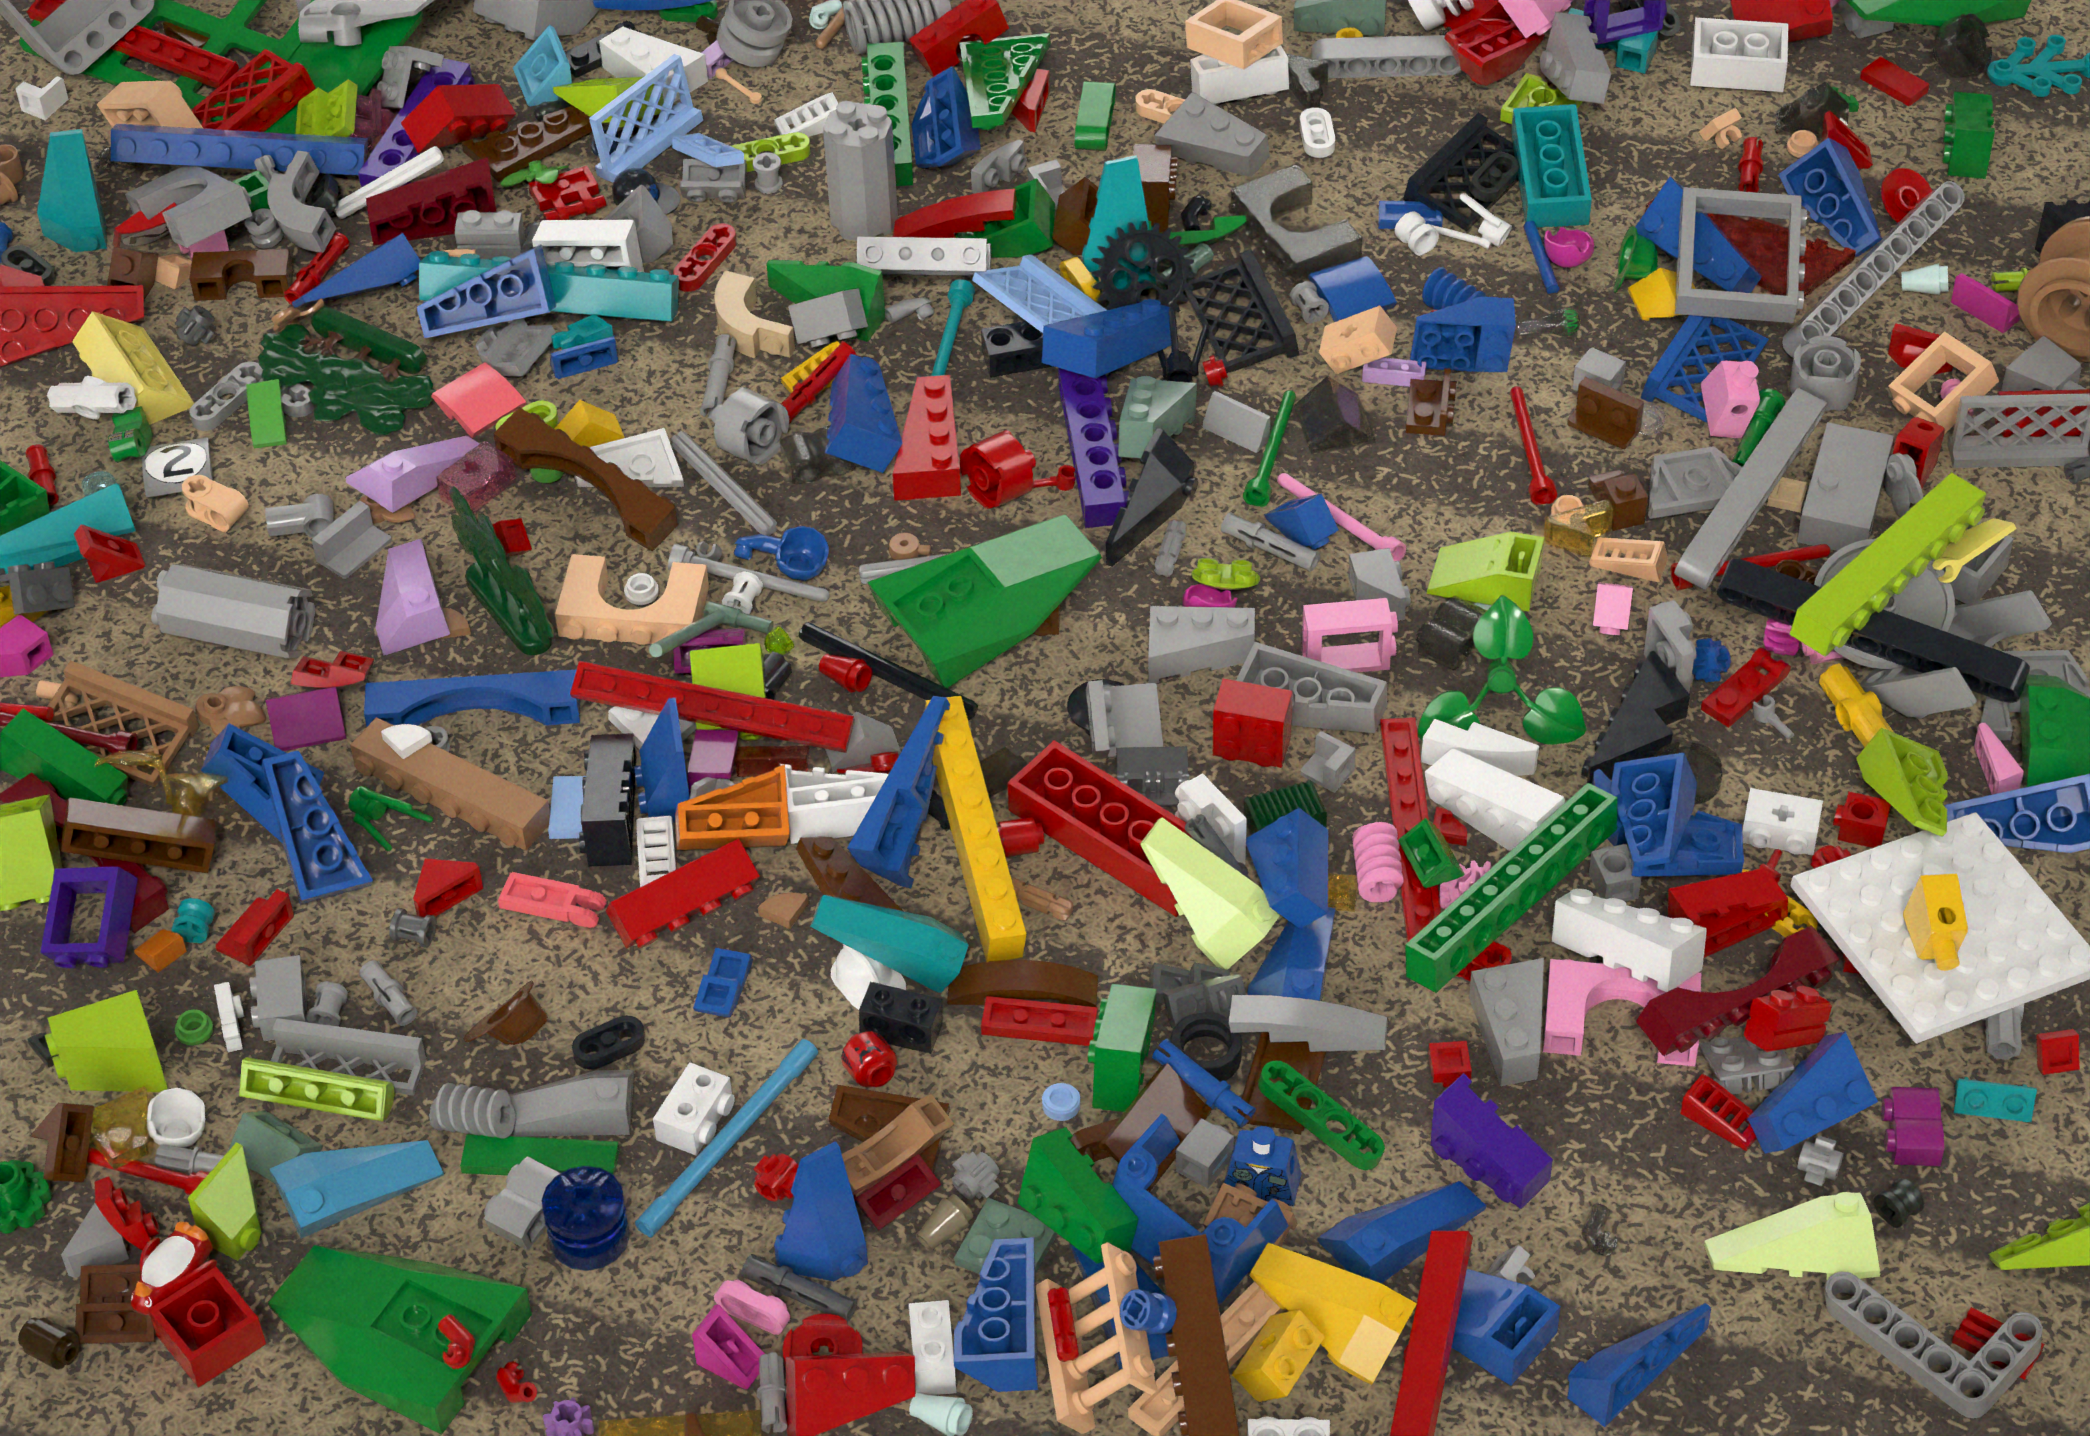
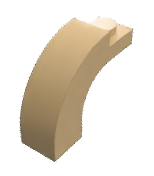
M725 270L716 286L714 299L718 330L721 335H730L728 345H730L731 338L734 337L737 341L735 350L746 356L755 358L759 351L763 350L772 355L778 354L790 358L795 350L793 327L765 320L750 313L757 301L755 278Z

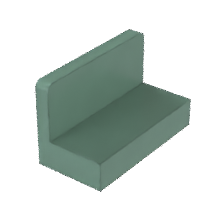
M257 1111L243 1113L228 1151L236 1142L241 1144L248 1167L275 1184L269 1171L270 1168L304 1153L320 1152L323 1145L271 1113Z

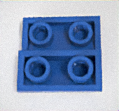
M1368 256L1317 271L1308 276L1309 280L1317 287L1318 296L1328 303L1329 312L1334 322L1377 306H1381L1385 311L1394 308L1397 303L1383 275Z

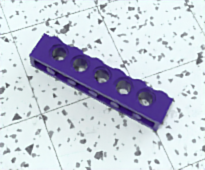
M443 58L442 67H431L430 72L426 71L403 105V108H401L358 172L361 188L421 154L417 152L401 122L438 85H475L469 63Z
M1058 368L1060 398L1073 466L1075 468L1085 528L1112 526L1120 507H1126L1129 491H1123L1122 487H1126L1125 468L1118 467V463L1122 462L1121 457L1118 456L1119 443H1113V440H1117L1115 420H1109L1108 418L1112 417V405L1110 397H1104V394L1108 393L1106 374L1098 378H1092Z

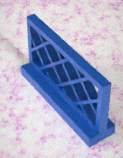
M1689 315L1648 376L1640 398L1653 403L1657 397L1707 422L1706 411L1699 404L1700 401H1703L1702 392L1694 393L1690 385L1701 383L1710 374L1707 372L1704 364L1714 362L1719 364L1724 360L1751 361L1755 363L1769 339L1728 318ZM1712 323L1724 329L1726 334L1713 335L1709 328L1710 324ZM1746 340L1756 345V348L1742 350L1738 341ZM1730 342L1734 351L1721 353L1717 344ZM1709 345L1712 354L1699 355L1696 346ZM1696 365L1699 374L1686 376L1683 366ZM1682 385L1686 394L1677 395L1667 389L1671 386Z

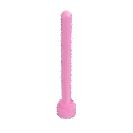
M1286 473L1280 474L1277 478L1280 486L1298 498L1317 494ZM1325 499L1337 524L1372 546L1375 550L1390 548L1394 561H1400L1406 552V545L1393 536L1381 537Z

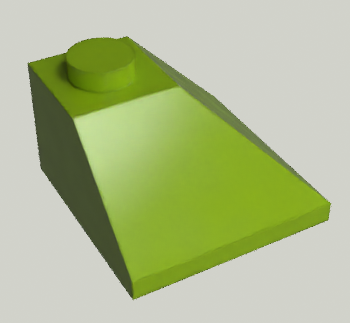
M236 1142L188 1197V1202L195 1225L206 1232L213 1248L238 1261L246 1251H251L255 1248L262 1231L255 1188L243 1146Z

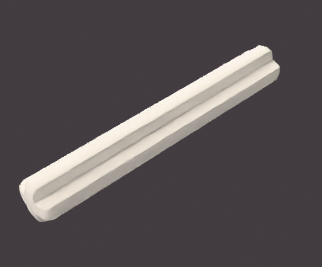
M434 146L337 201L338 205L334 209L339 219L346 218L367 206L366 198L400 187L439 165L444 160L441 150Z

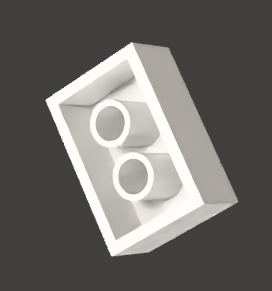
M1695 17L1690 86L1784 91L1788 62L1787 23Z

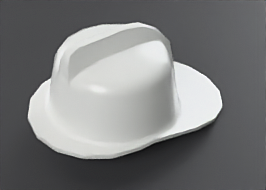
M843 944V949L831 968V978L835 986L858 1010L870 981L906 990V982L901 973Z

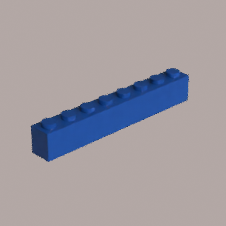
M116 124L111 129V161L257 169L254 160L264 155H270L275 164L274 170L286 171L297 151L309 152L319 173L359 175L358 172L368 159V138Z

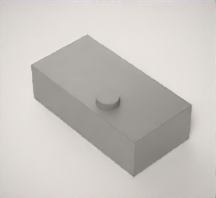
M1827 422L1801 515L1798 543L1812 546L1827 544L1831 550L1838 551L1849 544L1870 538L1884 485L1886 465L1891 456L1893 435Z

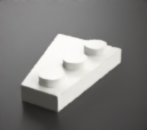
M665 428L589 447L595 452L597 457L606 463L612 462L616 464L625 475L633 480H641L647 487H684L683 477ZM574 476L578 487H594L583 479Z

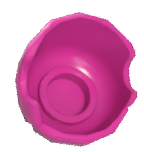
M1560 227L1554 236H1552L1549 230L1545 232L1544 245L1546 255L1557 266L1570 268L1581 265L1590 259L1594 252V240L1588 232L1578 229L1566 230L1564 227Z
M1204 584L1191 585L1185 590L1182 605L1183 607L1235 608L1238 598L1234 597L1232 601L1230 590L1220 592Z

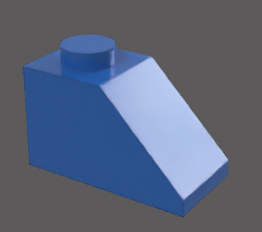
M1322 493L1289 500L1264 514L1265 518L1286 538L1303 546H1310L1312 550L1330 542L1328 536L1339 530Z

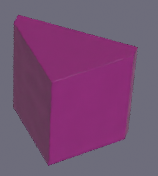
M337 687L317 688L271 697L265 700L274 745L282 751L346 739Z

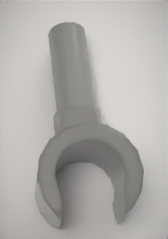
M705 541L698 543L696 551L700 557L714 561L720 559L722 550L716 543L713 544L711 552L707 555L708 543Z
M1763 696V706L1758 705L1755 701L1753 702V714L1757 721L1770 723L1788 740L1794 736V733L1775 714V701L1771 696Z

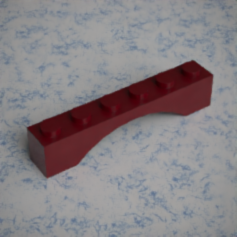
M31 772L0 793V805L50 795L58 842H62V829L68 799L65 801L61 799L51 783L46 780L42 782ZM88 856L98 867H120L138 878L129 928L134 934L169 909L165 896L168 894V890L159 877H151L147 874L141 863Z
M1811 925L1785 937L1770 960L1768 973L1753 984L1734 991L1716 993L1692 991L1677 987L1649 1000L1636 1023L1663 1056L1676 1050L1682 1053L1690 1049L1701 1038L1706 1037L1710 1040L1731 1024L1737 1027L1745 1023L1751 1017L1749 1012L1754 998L1770 996L1773 990L1788 993L1796 991L1798 986H1813L1815 989L1822 987L1832 978L1833 974L1831 971L1839 961V957Z

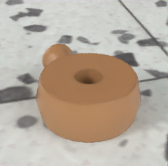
M899 533L891 538L888 550L894 560L915 558L918 555L930 556L931 545H920L918 538L913 534Z

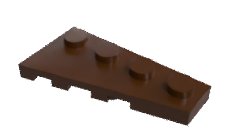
M571 106L543 115V121L537 123L525 121L516 124V130L504 134L497 130L486 134L487 139L476 143L472 139L461 142L463 152L473 161L488 157L491 176L499 182L510 174L529 166L530 162L540 160L591 133L590 116Z
M818 836L799 839L796 850L823 895L903 911L832 837Z

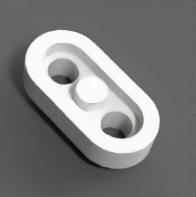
M1322 108L1304 110L1300 115V132L1304 151L1309 156L1315 158L1330 156L1335 150V134L1329 112Z

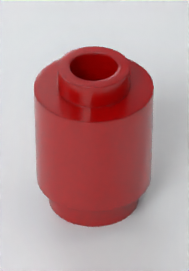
M1033 817L998 822L997 828L1005 858L1039 852V845L1044 844L1042 824L1035 823Z

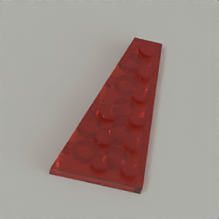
M1654 199L1646 204L1645 212ZM1707 213L1734 246L1739 249L1762 275L1757 285L1773 295L1786 296L1789 229L1751 216L1748 220L1733 215ZM1817 238L1813 242L1806 239L1804 256H1799V263L1805 264V275L1803 283L1798 284V291H1804V297L1853 262L1856 250L1845 247L1843 251L1828 247V241Z

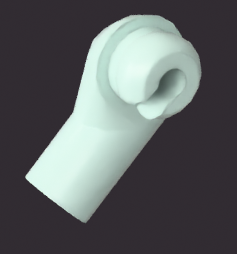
M828 0L812 7L809 16L810 25L816 30L824 29L828 25L829 17L838 13L841 9V1Z

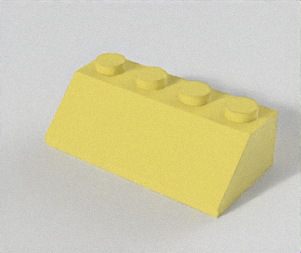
M94 311L91 312L72 342L80 353L79 357L91 369L93 377L99 378L106 383H128L135 388L134 394L137 401L134 408L142 406L149 425L191 408L194 404L193 400L143 327Z

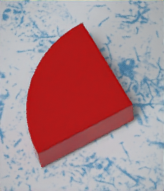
M1436 807L1433 824L1441 831L1446 842L1467 846L1468 835L1465 825L1461 824L1451 811Z

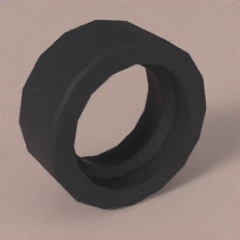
M1211 1012L1194 1013L1180 1020L1174 1027L1170 1039L1171 1043L1213 1075L1218 1081H1226L1237 1072L1242 1058V1038L1240 1032L1231 1033L1228 1018ZM1206 1036L1217 1038L1228 1046V1052L1216 1060L1203 1061L1196 1060L1187 1055L1184 1051V1046L1195 1038Z

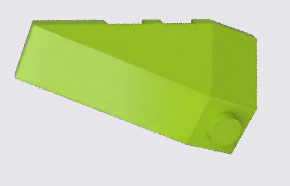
M1881 728L1856 758L1862 772V778L1912 825L1943 837L1947 832V809L1944 807L1943 802L1947 798L1948 793L1943 788V785L1948 780V773L1939 751Z

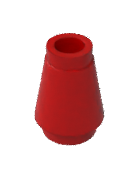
M825 654L819 663L820 673L851 693L864 691L872 678L871 667L863 659Z

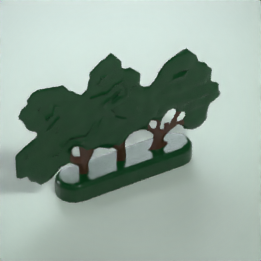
M323 306L311 317L312 327L324 338L311 339L309 331L303 325L296 323L287 325L277 334H264L263 340L260 342L264 348L258 356L259 366L263 369V381L279 379L281 387L296 385L304 381L313 383L314 387L308 392L311 403L316 404L314 409L315 421L339 420L348 411H356L361 426L377 435H386L391 431H398L404 427L403 421L405 417L402 409L427 407L433 401L432 393L437 391L432 389L433 383L430 376L413 375L418 374L428 361L426 354L419 346L330 307ZM303 339L309 340L307 344H299ZM338 343L359 353L352 359H343L334 353L333 345ZM314 344L317 347H320L322 344L325 345V347L315 353H306L304 351L305 348ZM327 349L330 351V356L328 357L323 354ZM365 356L387 364V366L379 370L374 369L365 360ZM398 370H401L408 374H412L413 376L407 377L400 375ZM392 374L394 376L393 381L387 382V377Z

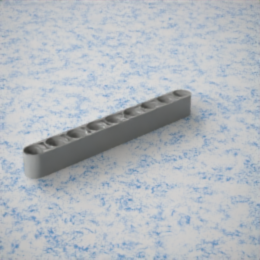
M1946 181L1926 195L1784 335L1782 344L1786 353L1794 358L1796 348L1800 344L1801 347L1808 344L1810 338L1831 336L1963 204L1965 196L1961 187L1955 182Z
M1799 387L1796 388L1683 553L1675 569V575L1704 590L1708 588L1818 425L1828 405L1827 401Z

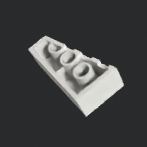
M1451 748L1425 771L1430 799L1451 811L1454 815L1509 851L1515 848L1565 803L1564 796L1454 748Z
M1573 889L1556 900L1552 942L1585 957L1602 956L1603 965L1613 969L1627 967L1632 970L1631 977L1642 982L1647 981L1648 977L1658 981V989L1668 992L1702 971L1707 928L1693 925V921L1686 918L1672 919L1662 916L1655 909H1638L1628 906L1621 899H1603L1593 896V893L1589 890Z

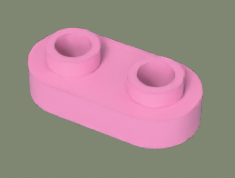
M724 1281L714 1295L716 1304H719L728 1314L774 1335L781 1334L790 1321L787 1305L781 1299L775 1296L767 1297L756 1292L743 1281Z

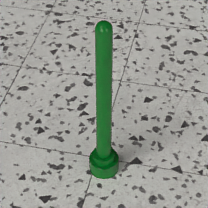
M1287 390L1283 394L1257 475L1249 480L1245 486L1243 499L1249 505L1264 507L1270 500L1272 487L1269 478L1296 399V394L1292 390Z

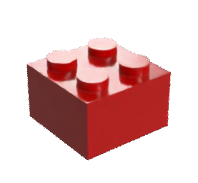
M1223 678L1213 709V756L1222 757L1229 761L1240 760L1256 763L1263 767L1274 766L1282 768L1291 739L1293 691Z
M214 1267L148 1309L156 1336L198 1388L266 1345L258 1316L217 1267Z

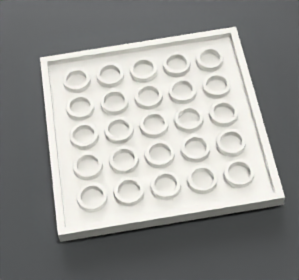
M1976 812L1947 822V832L1943 837L1923 830L1797 874L1792 878L1791 888L1916 1044L2090 979L2089 944ZM1920 875H1958L1968 932L1958 951L1960 964L1952 970H1939L1935 959L1921 960L1918 958L1908 932L1903 911Z

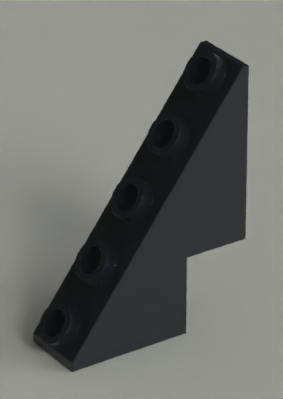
M1651 651L1645 661L1640 660L1638 662L1633 684L1627 683L1622 693V705L1620 708L1614 707L1608 721L1609 729L1607 732L1601 731L1595 744V755L1586 758L1581 776L1587 778V783L1592 784L1594 771L1598 769L1612 780L1614 764L1617 762L1670 755L1673 733L1667 725L1687 717L1690 694L1655 651Z

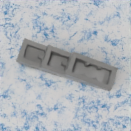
M1232 995L1229 1016L1231 1033L1269 1032L1270 1042L1308 1041L1310 1052L1385 1050L1388 1021L1385 1016L1349 1006L1312 999L1272 995Z

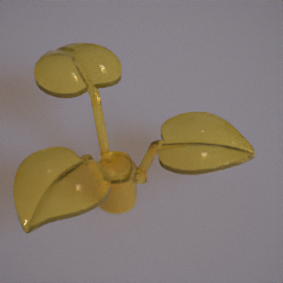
M211 744L205 746L206 751L209 750ZM124 750L106 755L95 761V767L105 762L155 767L159 772L166 793V804L172 805V813L201 817V804H204L205 797L214 788L229 781L228 776L214 773H196L194 775L190 773H173L167 775L164 764L161 761L162 755L147 751ZM169 780L187 788H177L176 795H173Z

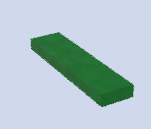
M466 1134L460 1168L464 1174L508 1176L511 1168L516 1164H520L528 1156L565 1175L567 1179L614 1181L620 1149L617 1141L514 1136L502 1139L496 1136L488 1137Z

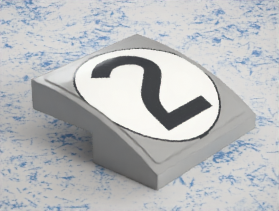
M208 437L149 446L147 452L142 457L146 498L182 492V483L193 475H203L213 480Z

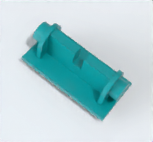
M1969 1077L1959 1078L1955 1082L1954 1094L1956 1098L1953 1113L2032 1122L2037 1088L2027 1087V1084L2017 1086L1969 1080Z

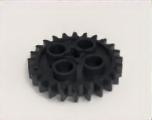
M1146 221L1140 222L1139 230H1136L1132 222H1128V232L1126 233L1120 227H1116L1117 238L1114 239L1106 235L1105 239L1109 244L1107 248L1103 246L1096 247L1103 254L1102 257L1091 259L1092 262L1099 265L1098 270L1090 271V275L1099 279V281L1091 285V288L1101 289L1102 291L1096 297V300H1107L1108 302L1104 308L1111 310L1142 302L1140 299L1141 292L1147 287H1152L1156 293L1155 300H1159L1161 305L1174 308L1179 313L1181 310L1177 305V301H1189L1183 294L1184 289H1194L1191 284L1186 282L1187 278L1196 276V273L1187 271V266L1193 264L1194 260L1184 259L1183 256L1190 250L1189 247H1178L1182 237L1176 236L1170 239L1172 229L1168 227L1162 233H1159V223L1156 222L1150 230H1148ZM1136 242H1140L1145 248L1144 256L1138 261H1134L1129 255L1130 247ZM1121 257L1138 268L1144 269L1147 266L1146 272L1165 283L1167 289L1163 290L1145 279H1141L1138 282L1139 275L1119 264L1118 258ZM1163 259H1168L1172 263V272L1166 277H1161L1157 272V265ZM1123 270L1128 275V283L1125 287L1117 289L1113 284V276L1116 272Z

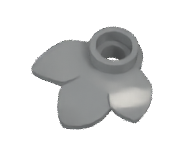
M1892 454L1886 465L1884 484L1887 495L1892 497L1893 508L1901 518L1909 510L1910 503L1916 504L1923 498V493L1919 480L1916 477V466L1913 459L1908 454Z

